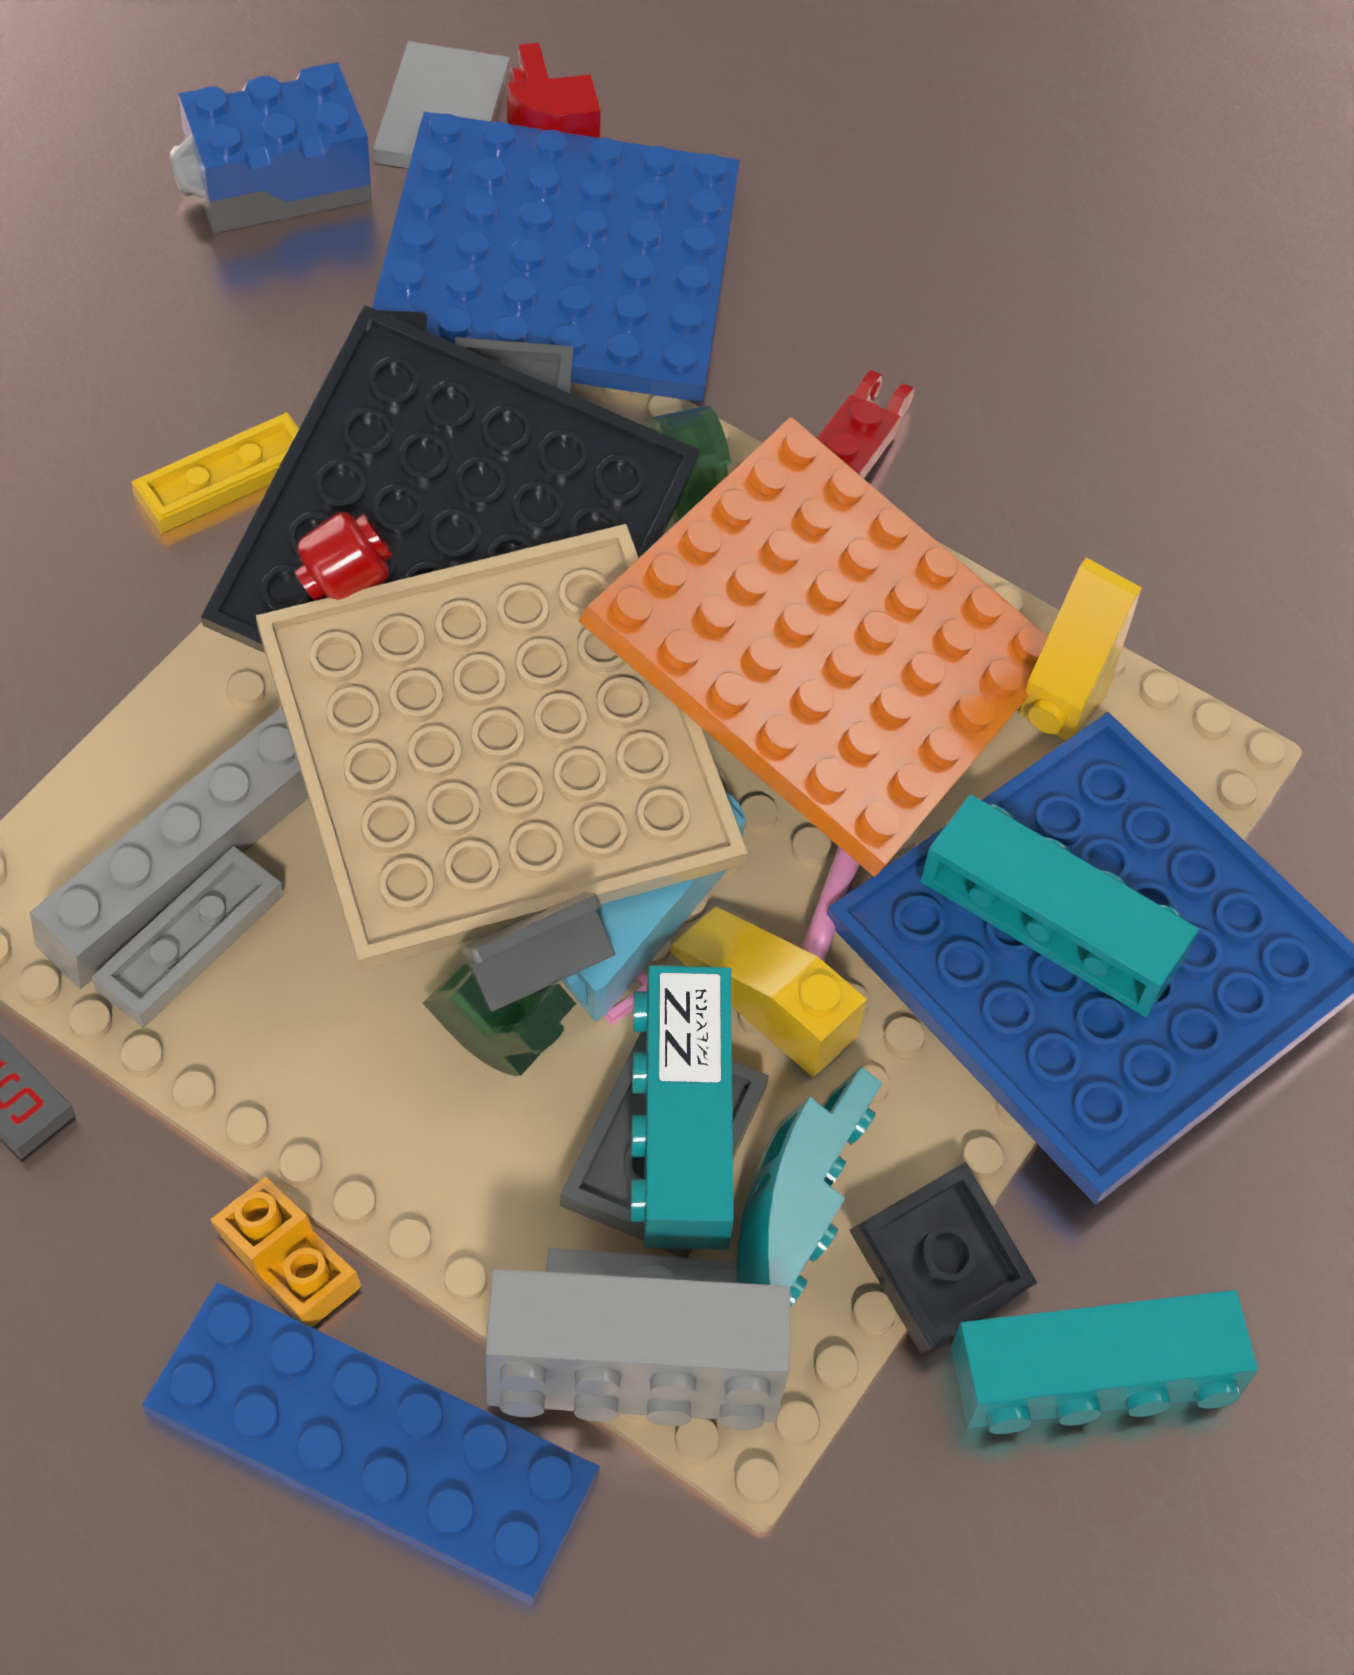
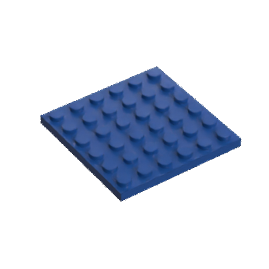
M423 111L372 308L386 311L424 312L428 320L427 332L454 344L455 337L574 346L572 383L703 403L740 160L720 157L714 154H699L668 149L662 146L640 145L615 141L609 138L562 133L557 130L544 131L536 128L510 125L504 122H490L458 117L452 114Z
M1109 712L1102 715L981 801L988 805H996L1003 808L1015 821L1044 838L1048 837L1061 842L1073 855L1100 871H1108L1117 875L1129 888L1158 905H1166L1175 909L1187 922L1199 928L1184 963L1147 1018L921 883L920 880L929 847L945 826L882 869L876 877L872 876L828 907L827 915L835 926V931L1095 1205L1354 1000V944Z

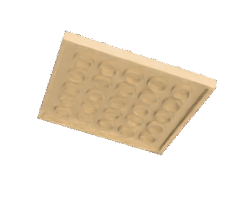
M626 524L365 588L340 600L329 597L256 615L260 638L360 971L491 935L583 892L597 894L600 903L604 904L746 865L748 852L701 726L694 722L578 621L586 607L639 559Z

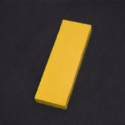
M287 412L131 481L134 496L161 534L270 485L299 427Z

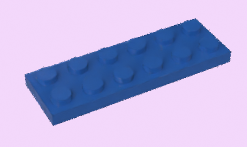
M216 1282L142 1404L145 1415L534 1606L599 1476V1465Z

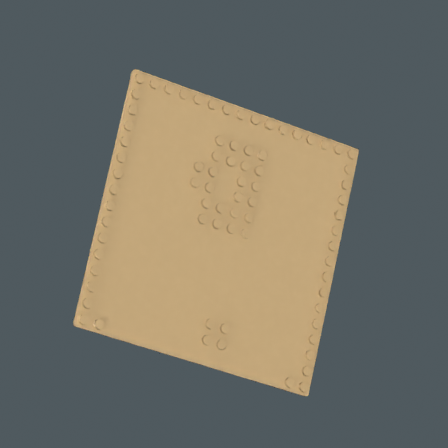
M572 383V395L701 450L699 460L664 534L762 444L759 440L688 400ZM941 544L1047 636L1049 635L1060 610ZM201 622L0 821V1005L255 1183L266 1176L308 1216L311 1222L483 1342H487L493 1269L546 1272L549 1248L680 1257L661 1248H644V1241L560 1206V1194L641 1033L633 1032V1010L613 1025L605 1017L594 1022L560 980L491 1012L486 1006L461 949L484 937L360 971L309 799H306L243 852L281 881L283 896L144 1028L96 991L93 980L80 990L35 946L30 911L281 708L265 653L208 629ZM1124 646L1108 694L1084 726V728L1109 712L1244 841L1287 780L1302 754L1301 748L1296 743ZM1020 706L885 867L947 825L970 794L980 800L984 799L1060 746L1065 740L1055 734H1047L1037 729L1030 720L1019 715ZM703 728L704 736L724 790L736 799L745 815L746 822L743 841L748 852L746 865L726 871L643 970L647 976L649 965L686 966L670 952V946L715 906L802 948L838 849L836 843ZM860 864L849 893L873 876ZM836 931L824 962L867 998V1003L858 1037L814 1078L731 1006L732 1061L767 1074L769 1078L764 1095L733 1160V1227L729 1249H692L688 1257L737 1261L742 1215L751 1181L764 1149L778 1124L809 1097L822 1106L829 1093L861 1066L883 1083L869 1105V1108L876 1113L873 1121L852 1145L846 1143L839 1154L846 1160V1165L831 1185L834 1190L845 1197V1200L831 1221L838 1228V1232L824 1253L814 1262L808 1260L800 1275L807 1279V1284L801 1295L790 1307L789 1374L776 1422H764L763 1426L750 1430L728 1428L720 1423V1419L691 1418L690 1422L686 1424L669 1426L653 1423L647 1419V1415L618 1413L615 1419L598 1421L744 1524L760 1533L768 1532L775 1526L908 1332L849 1230L964 1162L967 1163L992 1207H994L1037 1144ZM636 979L613 1007L643 985Z

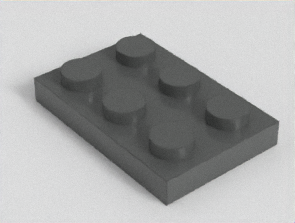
M641 1032L560 1194V1206L644 1241V1222H630L631 1180L644 1179V1157H631L632 1114L645 1115V1094L632 1093L633 1052H646V1032ZM732 1061L733 1160L764 1095L769 1075L735 1061ZM661 1248L682 1258H688L692 1249Z

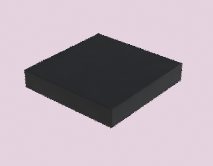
M966 1162L849 1230L921 1354L955 1335L960 1322L979 1320L1038 1283Z

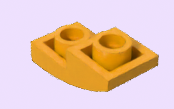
M266 1176L210 1219L213 1227L245 1266L295 1320L310 1327L315 1326L362 1287L357 1272L313 1231L308 1216Z

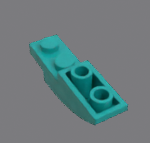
M862 1066L830 1092L822 1106L809 1097L778 1124L763 1151L751 1181L741 1221L737 1251L736 1283L791 1286L790 1307L801 1295L807 1284V1279L800 1275L808 1260L812 1262L817 1260L828 1248L838 1232V1228L831 1221L845 1200V1197L834 1190L831 1185L846 1165V1160L839 1154L846 1143L852 1145L862 1136L876 1115L869 1108V1105L883 1083Z

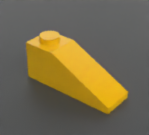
M1087 557L1085 558L1075 575L1030 675L1025 690L1029 696L1022 703L1019 715L1030 720L1040 731L1047 734H1055L1065 741L1084 728L1108 694L1142 587Z
M717 906L670 946V952L687 967L731 968V1006L812 1078L820 1073L859 1035L867 998L818 956Z

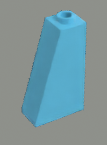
M725 792L743 838L746 822L744 812L736 799ZM727 870L601 904L602 907L596 909L616 955L561 980L594 1022L604 1017Z

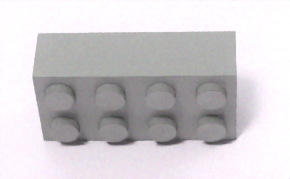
M493 1269L486 1342L487 1406H498L503 1413L516 1417L538 1416L544 1413V1409L574 1411L576 1417L588 1421L612 1420L617 1417L618 1413L647 1415L649 1421L669 1426L686 1424L690 1422L691 1418L720 1419V1423L723 1426L739 1430L756 1429L763 1426L764 1422H776L789 1374L791 1286Z

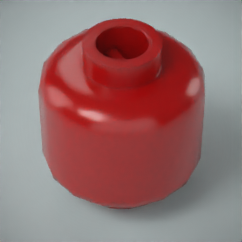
M338 512L298 541V555L303 565L294 572L303 587L315 601L321 600L325 596L340 600L365 588L384 583L390 573L387 560L394 555L381 534L365 514L355 519L354 516L347 512Z

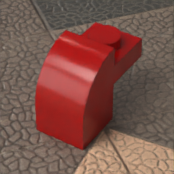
M539 42L519 44L518 67L510 68V83H507V124L544 131L557 130L562 133L600 138L601 109L591 74L549 79Z

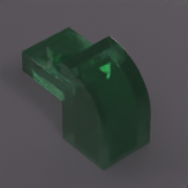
M710 406L696 407L645 418L646 427L701 450L699 460L673 513L674 524L729 475L727 464L732 462L728 444L719 418Z
M464 958L422 1004L475 1057L500 1072L513 1076H522L539 1055L560 1037L564 1031L561 1020L577 1003L560 984H555L491 1012L488 1010L466 958Z

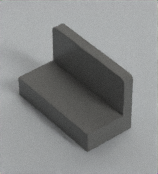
M583 892L461 948L489 1011L493 1012L616 955L596 909L602 907L597 894Z

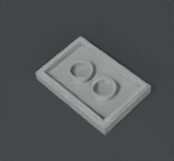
M408 41L373 147L374 163L409 168L423 111L495 122L510 72V57Z

